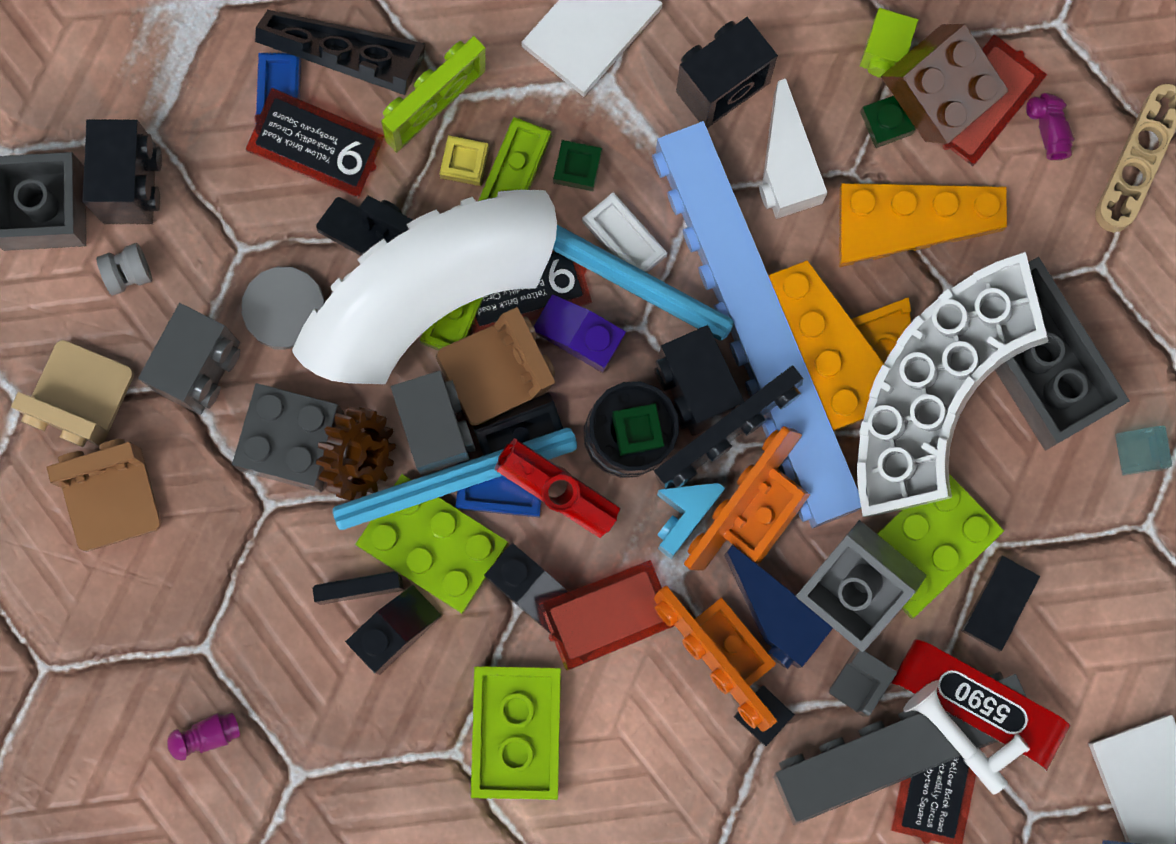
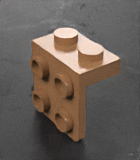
M518 307L503 313L493 326L441 348L436 355L437 362L446 380L453 379L461 410L471 425H479L540 397L556 383L553 378L555 376L553 364L546 354H541L535 342V329L527 317H522Z
M124 439L104 442L99 445L100 451L84 455L83 451H75L58 457L59 463L46 466L50 483L63 490L76 543L82 551L89 552L152 533L161 527V519L142 449L131 442L125 443Z

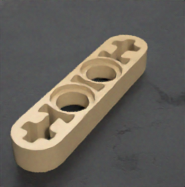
M1164 84L1156 87L1143 103L1096 207V221L1106 231L1120 232L1127 228L1137 217L1176 130V86ZM1166 97L1170 100L1168 104L1170 109L1164 114L1160 122L1153 120L1161 108L1159 101ZM1147 130L1156 134L1159 140L1158 148L1155 150L1143 148L1138 140L1139 133ZM1127 166L1138 168L1143 175L1142 184L1139 186L1127 184L1122 177L1123 168ZM1121 194L1129 196L1120 209V213L1125 216H1121L1117 221L1112 219V211L1108 208H1111L1119 200Z

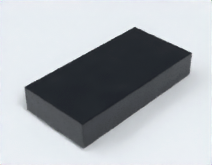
M1000 556L961 631L998 652L1002 651L1040 576L1014 561Z
M396 571L314 585L315 587H312L314 602L319 605L404 591L402 576Z

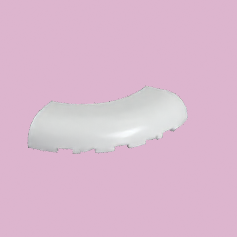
M545 190L500 191L497 197L481 201H475L473 197L461 200V205L453 207L444 213L439 214L436 209L406 224L409 230L398 235L388 243L385 239H382L357 259L360 265L346 275L343 280L338 278L330 286L333 293L320 310L313 309L302 327L292 349L294 356L304 367L316 375L331 381L354 384H386L392 370L409 346L430 326L448 313L471 301L493 293L514 289H536L556 241L557 219L555 207Z
M1026 252L997 261L974 272L973 275L953 288L947 289L920 316L913 320L897 340V344L875 378L859 432L857 477L863 517L885 514L952 498L949 482L950 447L959 416L967 401L986 377L1001 364L1032 347L1048 343Z

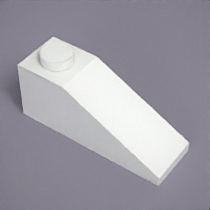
M786 79L779 80L775 89L763 184L759 185L763 204L766 209H773L776 219L821 205L827 195L825 184Z

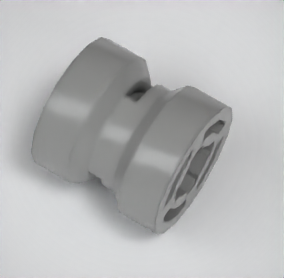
M138 243L124 247L123 251L119 254L106 253L96 258L103 282L112 296L124 292L129 285L137 284L141 286L152 282L148 263Z

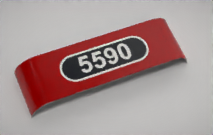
M915 639L897 670L896 676L890 684L898 685L916 694L929 683L938 680L940 684L937 688V696L946 712L1005 745L1014 739V736L1018 733L1030 747V750L1024 752L1023 755L1041 765L1047 772L1070 728V724L1065 719L939 648L922 640Z

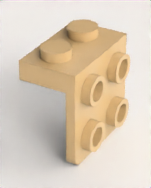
M61 340L56 343L32 396L17 392L11 408L24 414L21 422L44 432L47 426L50 425L62 430L60 438L84 447L86 441H89L99 446L104 443L133 380L134 372L124 364L68 341Z

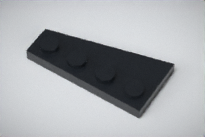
M273 10L266 11L256 26L255 42L403 95L407 93L424 59L426 44Z
M793 365L656 468L654 473L664 489L683 486L698 473L696 470L709 459L713 462L732 448L730 442L744 432L748 436L767 421L764 415L775 406L782 410L801 395L798 388L802 386L804 378Z

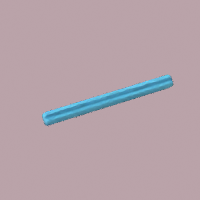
M557 225L556 241L553 247L555 252L697 329L708 325L714 338L717 340H724L731 332L734 321L730 317Z
M564 428L523 442V444L548 460L577 449L576 437L571 428ZM504 449L337 505L332 509L336 525L339 530H344L503 476L495 471L494 467Z

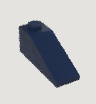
M732 545L724 556L764 642L771 647L768 654L786 669L792 664L797 669L802 668L833 627L800 601L796 595Z

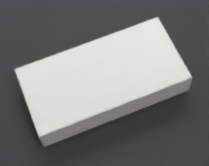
M614 192L582 218L584 225L609 253L646 273L667 257V252Z

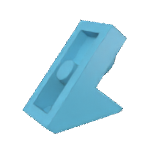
M719 483L658 490L657 496L682 514L679 520L672 515L657 534V536L663 539L658 550L672 559L721 496L725 487Z

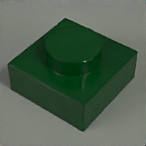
M894 95L863 106L860 111L875 149L911 136L916 130Z
M562 140L553 183L594 192L602 148Z
M656 404L613 411L612 417L620 456L664 447Z

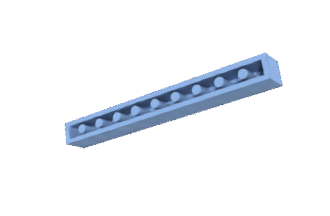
M704 121L657 138L656 153L652 154L654 166L660 178L666 176L672 189L667 192L670 205L675 215L682 213L687 228L683 229V235L691 253L698 252L703 264L698 267L703 285L706 290L713 288L718 300V304L714 305V309L734 321L731 329L734 342L730 343V349L738 366L744 365L750 380L746 381L745 384L749 396L754 395L792 365L804 378L802 386L798 388L801 395L782 410L775 406L765 414L767 421L762 425L767 438L775 430L780 431L783 426L795 429L802 434L799 441L779 467L783 474L810 494L798 511L802 522L809 520L813 529L859 511L861 503L857 486Z

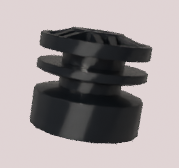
M641 381L622 382L607 389L589 411L583 427L584 446L591 461L603 472L618 478H637L653 471L673 451L679 435L678 414L671 400L657 387ZM656 404L664 447L620 456L612 417L613 411Z

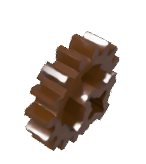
M349 407L347 408L346 415L338 413L335 415L336 426L334 428L330 426L325 427L324 430L328 435V439L326 442L318 443V447L324 450L322 457L316 460V464L324 466V470L318 478L320 481L327 482L325 489L327 492L336 494V497L352 501L367 496V492H378V480L387 481L388 477L384 470L386 466L390 467L394 464V461L388 457L389 452L396 449V444L389 443L388 441L394 431L393 428L385 427L387 422L385 416L377 415V411L361 407L359 409Z

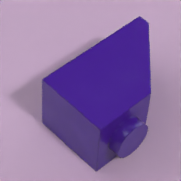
M553 294L533 326L537 335L601 373L604 372L626 334V331L594 312Z

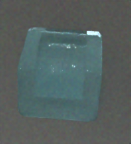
M1164 425L1115 434L1122 476L1163 471L1172 467L1168 437Z

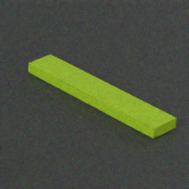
M513 117L478 201L495 198L500 191L530 190L552 137V131ZM484 297L455 309L435 322L422 333L419 340L420 343L439 351L447 345L468 337Z

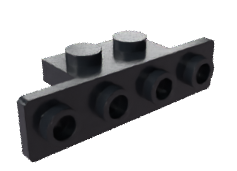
M367 195L362 204L357 207L341 197H336L316 224L318 233L362 256L382 239H385L388 243L398 235L409 230L406 224L413 221V219L402 214V211L395 204L387 200L380 202Z

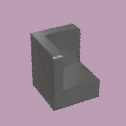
M856 649L830 687L829 694L863 717L870 716L897 672L868 652L864 651L862 653L859 649Z

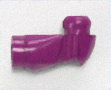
M1044 93L1041 94L1040 98L1032 97L1029 99L1026 105V113L1031 119H1039L1038 127L1046 150V158L1053 161L1064 160L1072 156V142L1075 140L1063 112L1067 105L1063 99L1053 94Z
M232 712L225 715L216 713L195 723L191 729L180 732L179 729H175L168 735V751L173 758L183 761L195 751L203 753L229 745L232 739L240 737L236 718Z

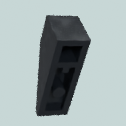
M511 543L484 574L485 578L562 644L549 610L576 598L514 543ZM591 652L583 654L577 658L583 662Z

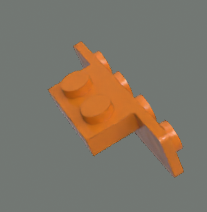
M783 426L780 431L775 430L769 435L762 447L764 453L755 465L748 466L742 472L737 481L739 487L731 499L724 500L714 511L712 519L715 521L706 533L698 535L688 548L690 555L684 562L687 568L698 571L705 570L726 540L753 562H762L810 496L808 492L778 470L801 438V433L795 429Z
M666 585L661 588L653 598L657 603L655 610L660 618L670 627L675 625L685 637L682 642L686 650L696 660L702 658L712 670L710 677L714 684L724 694L730 692L740 705L738 707L739 714L750 727H758L762 732L772 727L777 722L776 718L750 686L776 665L774 660L722 597L694 619Z

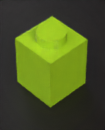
M879 7L859 67L866 68L870 74L881 78L886 71L909 52L919 19Z

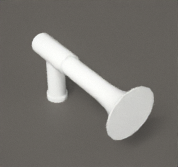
M937 680L929 683L906 703L903 710L905 712L911 710L918 711L928 717L964 758V762L992 794H997L1008 783L999 771L1024 752H1028L1030 747L1017 733L1014 739L987 758L979 748L975 747L942 707L937 696V688L940 682Z

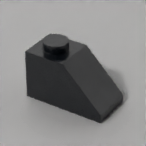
M411 585L378 610L345 642L374 674L380 675L442 615L414 585Z

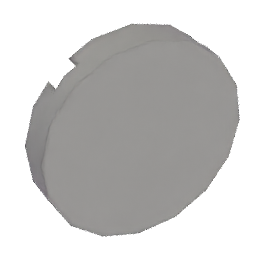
M274 267L261 272L249 283L242 297L241 314L246 328L261 344L273 349L285 350V348L290 349L294 347L299 333L314 308L320 310L325 300L319 285L308 273L294 267Z

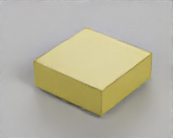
M448 135L439 174L440 178L481 186L489 149L488 143Z

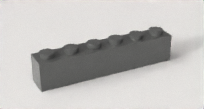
M998 672L989 676L1027 697L1016 674L1004 678L1002 673ZM911 710L899 713L898 716L901 721L885 727L883 721H879L860 729L861 737L846 744L843 737L829 741L819 746L821 754L805 760L803 753L790 757L779 763L781 770L775 772L773 778L795 826L957 759L961 755L928 717L918 711ZM947 712L976 748L981 749L998 742V740Z

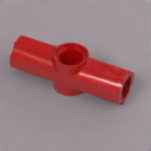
M516 438L507 444L499 455L497 464L494 467L495 471L543 501L551 510L560 512L598 538L609 533L617 521L618 513L621 510L618 505L572 476L565 468L555 465ZM558 480L567 481V488L562 495L558 497L548 496V490L553 482Z

